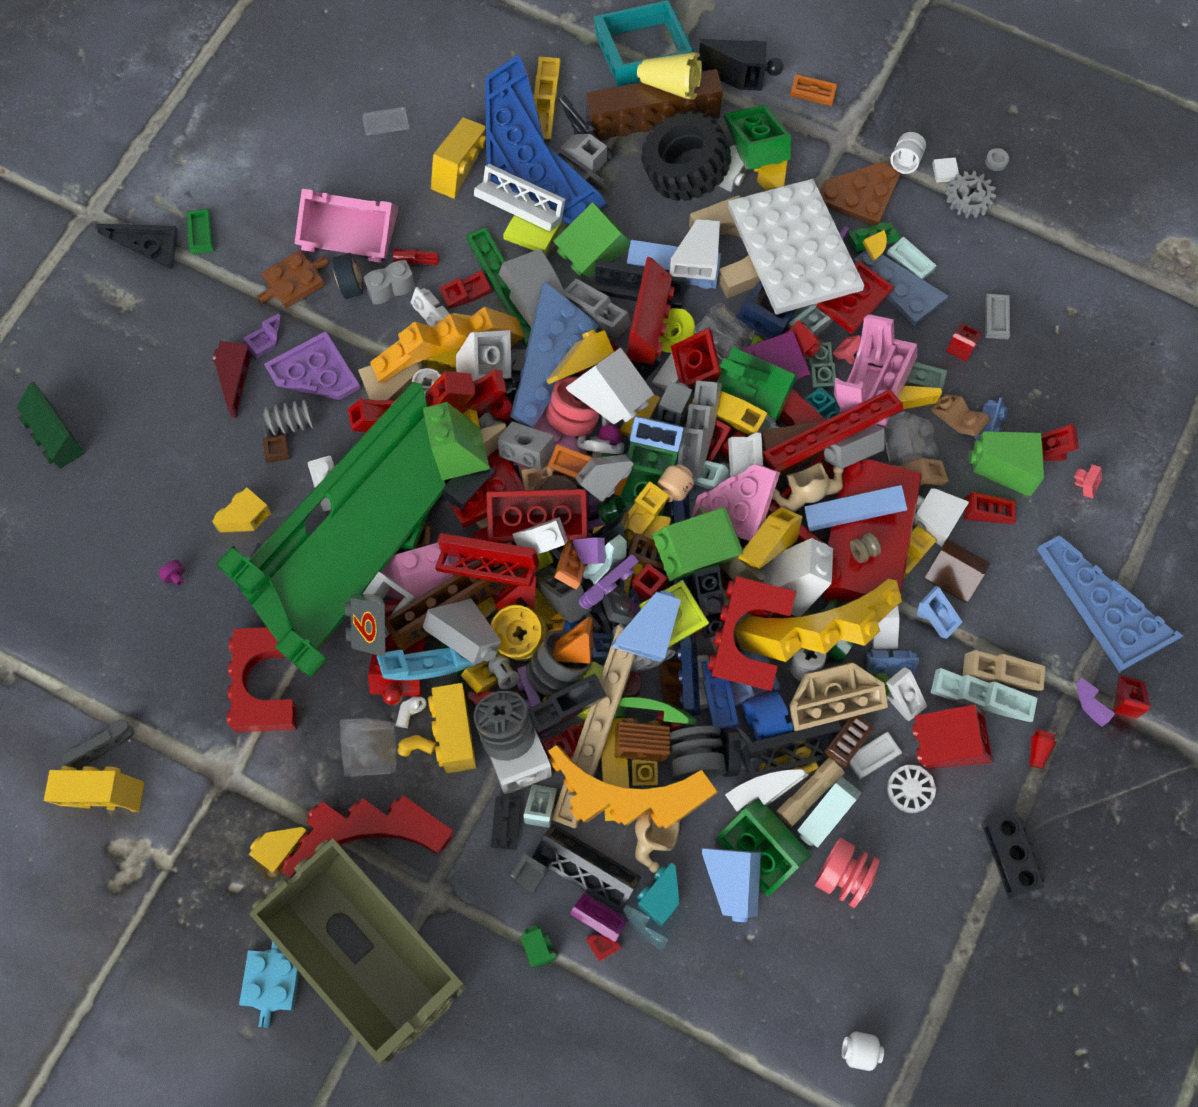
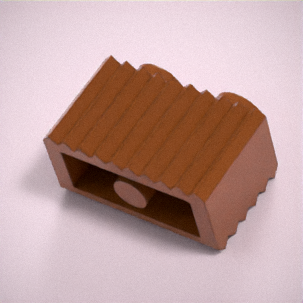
M626 718L619 721L615 728V758L665 762L670 753V726L662 725V722L655 720L647 723H637L636 719Z

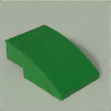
M631 441L627 457H629L634 465L621 496H619L624 501L627 512L635 504V499L649 481L658 487L657 482L666 468L676 466L679 452ZM665 505L658 516H663Z

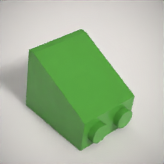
M592 202L554 242L559 247L556 251L565 260L569 258L573 262L571 265L572 269L579 276L583 273L590 278L595 274L597 260L613 262L629 250L631 240L604 211Z
M448 402L423 408L431 449L442 481L490 469L479 426Z
M983 431L979 439L975 441L973 449L969 451V463L973 464V472L1021 494L1031 496L1044 479L1041 433Z
M726 507L668 525L652 534L669 581L692 576L694 570L716 565L721 566L744 554Z

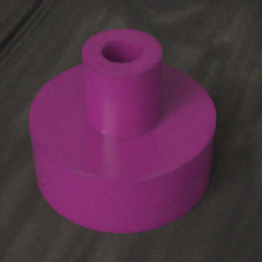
M172 560L160 569L158 575L164 583L174 582L178 586L184 582L182 574L185 568L179 560Z

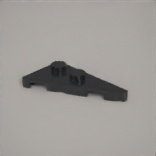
M96 224L98 234L169 269H173L178 233L176 226Z

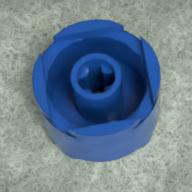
M772 688V691L767 690L742 701L745 711L742 713L746 725L748 727L752 726L754 729V741L794 732L792 722L788 724L786 722V715H789L780 694L777 691L774 692V688Z

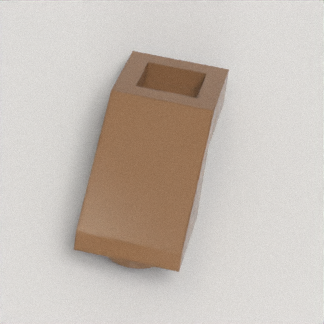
M945 394L931 409L936 416L961 434L977 437L991 421L987 413L969 410L961 396Z
M922 458L897 466L921 473L920 487L924 483L943 486L949 481L943 462L940 460Z

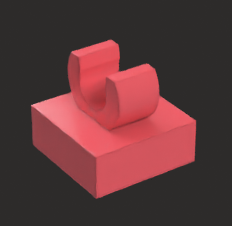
M859 335L846 337L834 350V356L838 360L846 359L849 364H854V353L856 355L858 353L861 337Z
M1092 464L1089 472L1083 469L1077 470L1074 476L1076 478L1075 485L1083 487V496L1093 499L1102 481V467Z

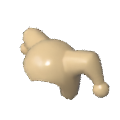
M821 462L803 471L787 474L792 490L791 495L788 499L780 496V492L775 489L772 499L776 500L780 507L796 512L805 503H814L820 501L825 495L840 492L843 487L841 475L843 468L840 469L836 466L833 468L834 479H829Z
M650 809L639 817L635 824V833L638 839L635 857L638 862L649 867L652 873H657L660 865L657 862H653L649 858V854L653 850L671 851L674 848L679 836L680 821L669 829H665L663 825L659 828L650 816L653 813V810Z

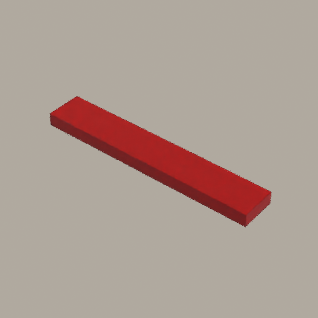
M889 389L764 451L763 456L771 468L779 472L902 411L903 404L892 390Z

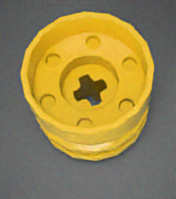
M511 605L500 610L494 616L490 625L501 640L498 651L517 661H530L547 636V631H549L542 617L521 605ZM521 630L527 632V634L523 636L524 640L518 638V635L521 634Z

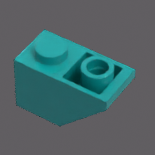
M673 863L667 868L663 865L654 876L657 880L651 888L646 886L637 897L640 900L637 907L661 927L680 904L676 866Z

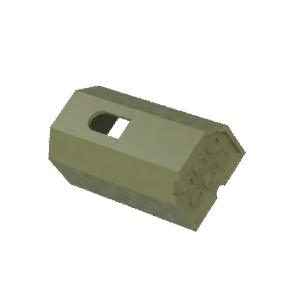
M332 838L330 841L325 840L315 849L316 854L309 860L304 859L294 868L296 874L289 880L286 877L282 878L273 887L274 892L267 898L263 896L257 900L252 906L254 910L249 915L377 1063L386 1066L395 1058L392 1054L393 1052L399 1054L410 1047L452 1006L455 1000L452 996L454 994L460 996L467 987ZM336 914L348 915L375 945L356 965L328 934V922Z

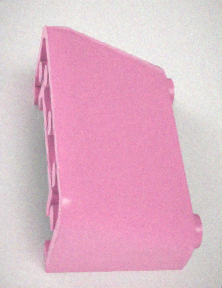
M302 189L295 244L301 245V250L315 252V248L344 253L351 252L356 255L368 256V261L381 263L382 259L387 258L397 218L398 206L390 202L380 201L379 203L377 201L348 198Z

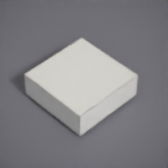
M956 157L933 160L932 165L936 183L950 182L951 179L954 180L955 176L959 174Z

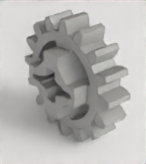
M964 171L963 176L957 174L954 180H950L946 190V195H948L946 202L952 203L951 210L958 209L957 215L963 212L966 218L970 214L977 218L979 213L985 215L987 210L992 208L996 195L993 194L996 188L990 187L991 180L985 181L984 174L978 177L976 176V171H973L972 175Z

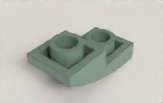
M823 342L820 345V351L814 357L808 358L813 388L835 386L836 373L835 363L832 360L831 342Z

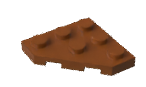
M879 162L825 180L820 189V194L827 208L873 226L878 225L901 173L896 171L892 165Z

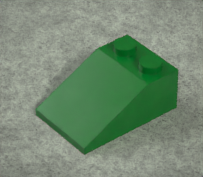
M766 104L724 114L725 122L739 157L748 170L758 169L769 164H779L782 161L791 159V135Z

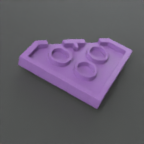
M326 331L264 364L274 383L279 387L341 400L361 389Z

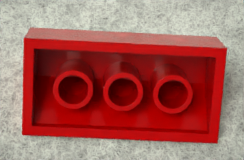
M651 257L646 259L630 330L627 357L629 360L654 365L655 357L661 355L663 342H659V338L665 336L667 323H663V319L669 318L671 305H668L667 301H672L675 287L671 286L672 276Z
M585 488L487 492L488 541H515L513 533L560 517L568 540L588 538L589 491Z

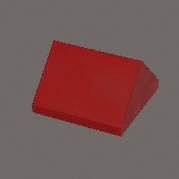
M710 328L671 346L680 383L687 385L689 389L696 387V380L717 383L721 375V369Z

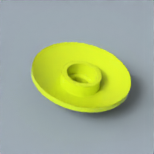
M679 308L670 309L669 318L663 319V323H667L665 336L659 338V342H663L661 351L672 353V345L694 335L695 322L687 311Z

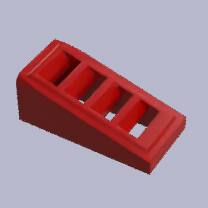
M973 491L964 498V500L969 502L964 509V519L1005 524L1016 523L1015 500ZM1003 506H1006V515H1003Z

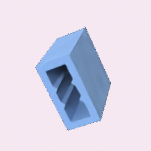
M635 415L629 440L678 452L683 427Z

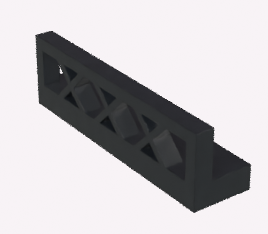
M597 260L593 288L609 297L637 301L644 268ZM672 277L671 286L675 287L672 301H667L671 308L682 309L687 278Z
M839 721L747 743L741 749V758L749 780L769 773L790 770L827 760L830 757L819 749L818 746L820 741L829 739L830 744L832 743L836 734L842 730ZM798 746L810 749V756L804 759L795 754ZM780 751L789 756L786 764L781 765L772 760L776 752ZM756 757L766 762L764 769L757 772L754 771L750 760Z
M552 824L543 835L532 857L537 862L619 912H622L641 879V876L555 824ZM546 846L553 850L556 858L549 859L541 854L544 847ZM571 861L576 864L578 872L572 873L567 870L564 862ZM594 875L599 879L601 885L594 886L590 884L587 876ZM610 889H617L625 894L621 902L611 896Z

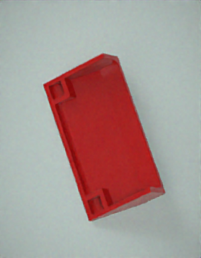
M863 459L843 468V487L838 492L837 499L902 485L907 510L831 527L828 546L833 548L832 583L823 592L826 600L831 601L835 597L840 601H855L876 589L887 579L897 580L901 595L922 477L921 473L869 459ZM870 532L878 540L881 553L876 557H869L868 561L864 563H859L852 555L850 542L854 539L860 540L864 534Z

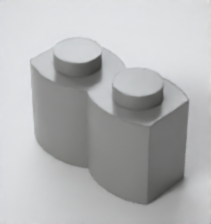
M406 260L393 262L385 269H377L364 276L366 290L373 304L385 303L392 299L393 296L405 295L415 288L413 274Z

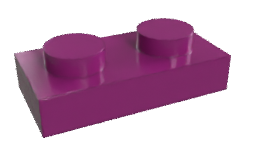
M585 893L582 894L570 913L614 942H616L628 922L627 919Z

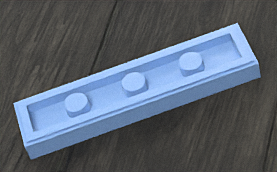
M902 485L804 506L809 531L907 510Z

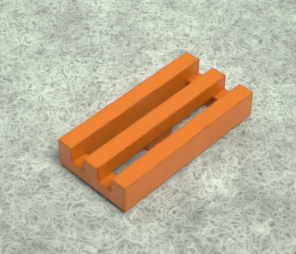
M795 74L790 97L832 106L838 84Z

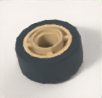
M352 253L333 257L334 276L343 297L349 299L362 295V277Z

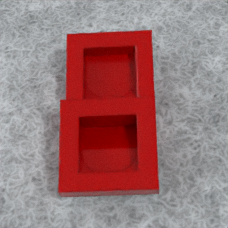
M482 270L464 280L458 277L439 288L449 308L470 303L493 292Z

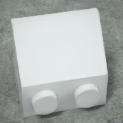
M510 330L471 332L456 355L457 372L471 373L472 381H475L492 370L497 369L502 370L503 378H511Z

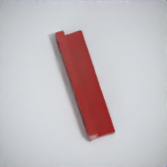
M440 533L437 541L441 549L435 566L437 572L531 587L539 564L534 548ZM447 556L458 557L460 560L452 566L444 565ZM474 560L481 561L483 564L475 570L468 569L467 564ZM497 564H502L506 567V570L497 574L492 573L490 568ZM520 568L529 569L526 578L516 577L513 572Z

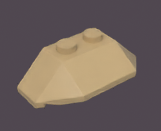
M853 662L805 673L790 704L793 730L798 731L888 708L885 684Z

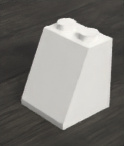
M621 347L566 387L568 392L613 424L621 419L624 422L630 420L649 405L647 400L654 395Z
M811 538L784 550L759 569L767 576L763 583L796 591L791 611L792 615L801 617L831 585L833 548Z
M534 725L535 739L527 753L509 761L490 757L504 794L512 793L552 777L551 765Z

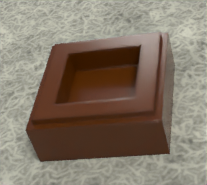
M286 434L263 438L264 454L267 463L290 459Z

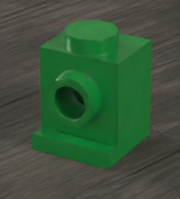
M539 925L524 930L525 934L521 935V939L531 969L556 960L555 953L549 954L548 950L553 948L548 933L542 934Z

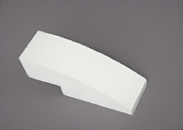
M802 769L769 773L737 786L725 794V796L737 812H741L758 798L764 805H769L809 774Z

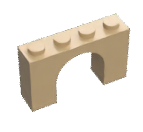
M740 195L691 213L689 219L690 229L697 219L720 221L719 235L731 234L741 238L727 207L728 201L741 198ZM748 255L738 262L720 268L717 281L726 298H730L755 288L760 278Z

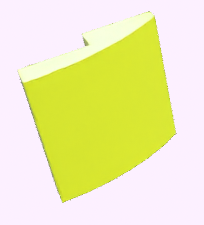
M514 215L503 237L504 240L534 251L541 249L545 255L551 242L556 239L563 221L553 230L548 231Z

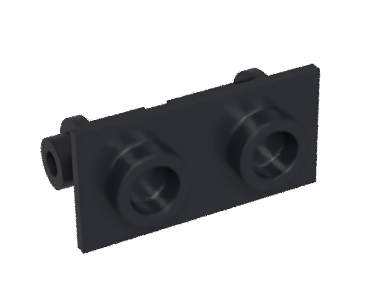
M511 794L496 796L491 848L517 850L521 798L513 797Z

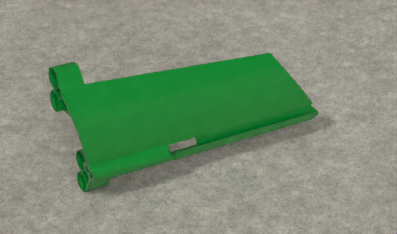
M412 382L251 558L248 556L245 558L232 546L216 563V566L238 585L278 642L275 648L309 677H312L328 659L327 656H324L318 650L346 617L345 601H350V595L364 593L377 573L383 570L443 494L445 481L441 479L431 449L423 408L427 407L422 384ZM324 498H328L331 503L330 514L311 535L307 534L305 530L306 518Z

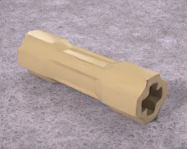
M828 758L816 770L814 775L776 811L777 816L787 826L792 828L821 795L845 773L843 769L833 759Z

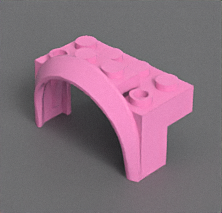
M870 314L864 318L861 341L847 382L835 378L834 397L840 407V413L889 389L899 398L917 359V344L894 339L893 319ZM868 363H873V364H875V365H877V366H883V367H882V368H879V367L870 366V365H868ZM890 417L876 424L886 426Z

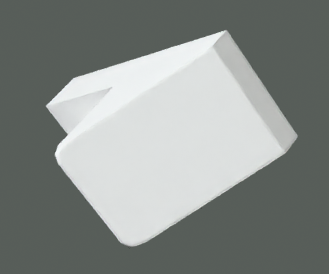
M904 667L886 682L888 688L885 690L886 698L906 720H912L914 716L927 707L911 670Z

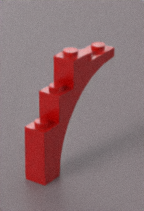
M494 369L485 376L473 381L475 384V395L465 406L456 409L462 414L469 409L476 410L479 420L485 414V408L506 393L502 370ZM360 398L348 408L351 431L366 433L395 400Z
M404 795L400 800L395 799L388 809L390 812L388 816L362 798L359 803L355 802L348 811L349 817L346 819L322 801L319 806L315 805L307 815L309 819L306 823L313 829L312 832H307L299 842V849L295 854L291 853L283 863L284 868L281 872L292 878L296 874L294 870L296 865L304 859L309 860L316 854L315 849L325 840L330 841L332 838L340 846L366 838L385 837L401 839L423 846L440 856L455 834L453 830Z

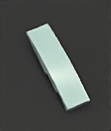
M939 668L935 671L931 689L932 694L967 706L975 704L980 710L1027 722H1033L1037 703L1036 697L995 681L988 683L970 675L960 676Z

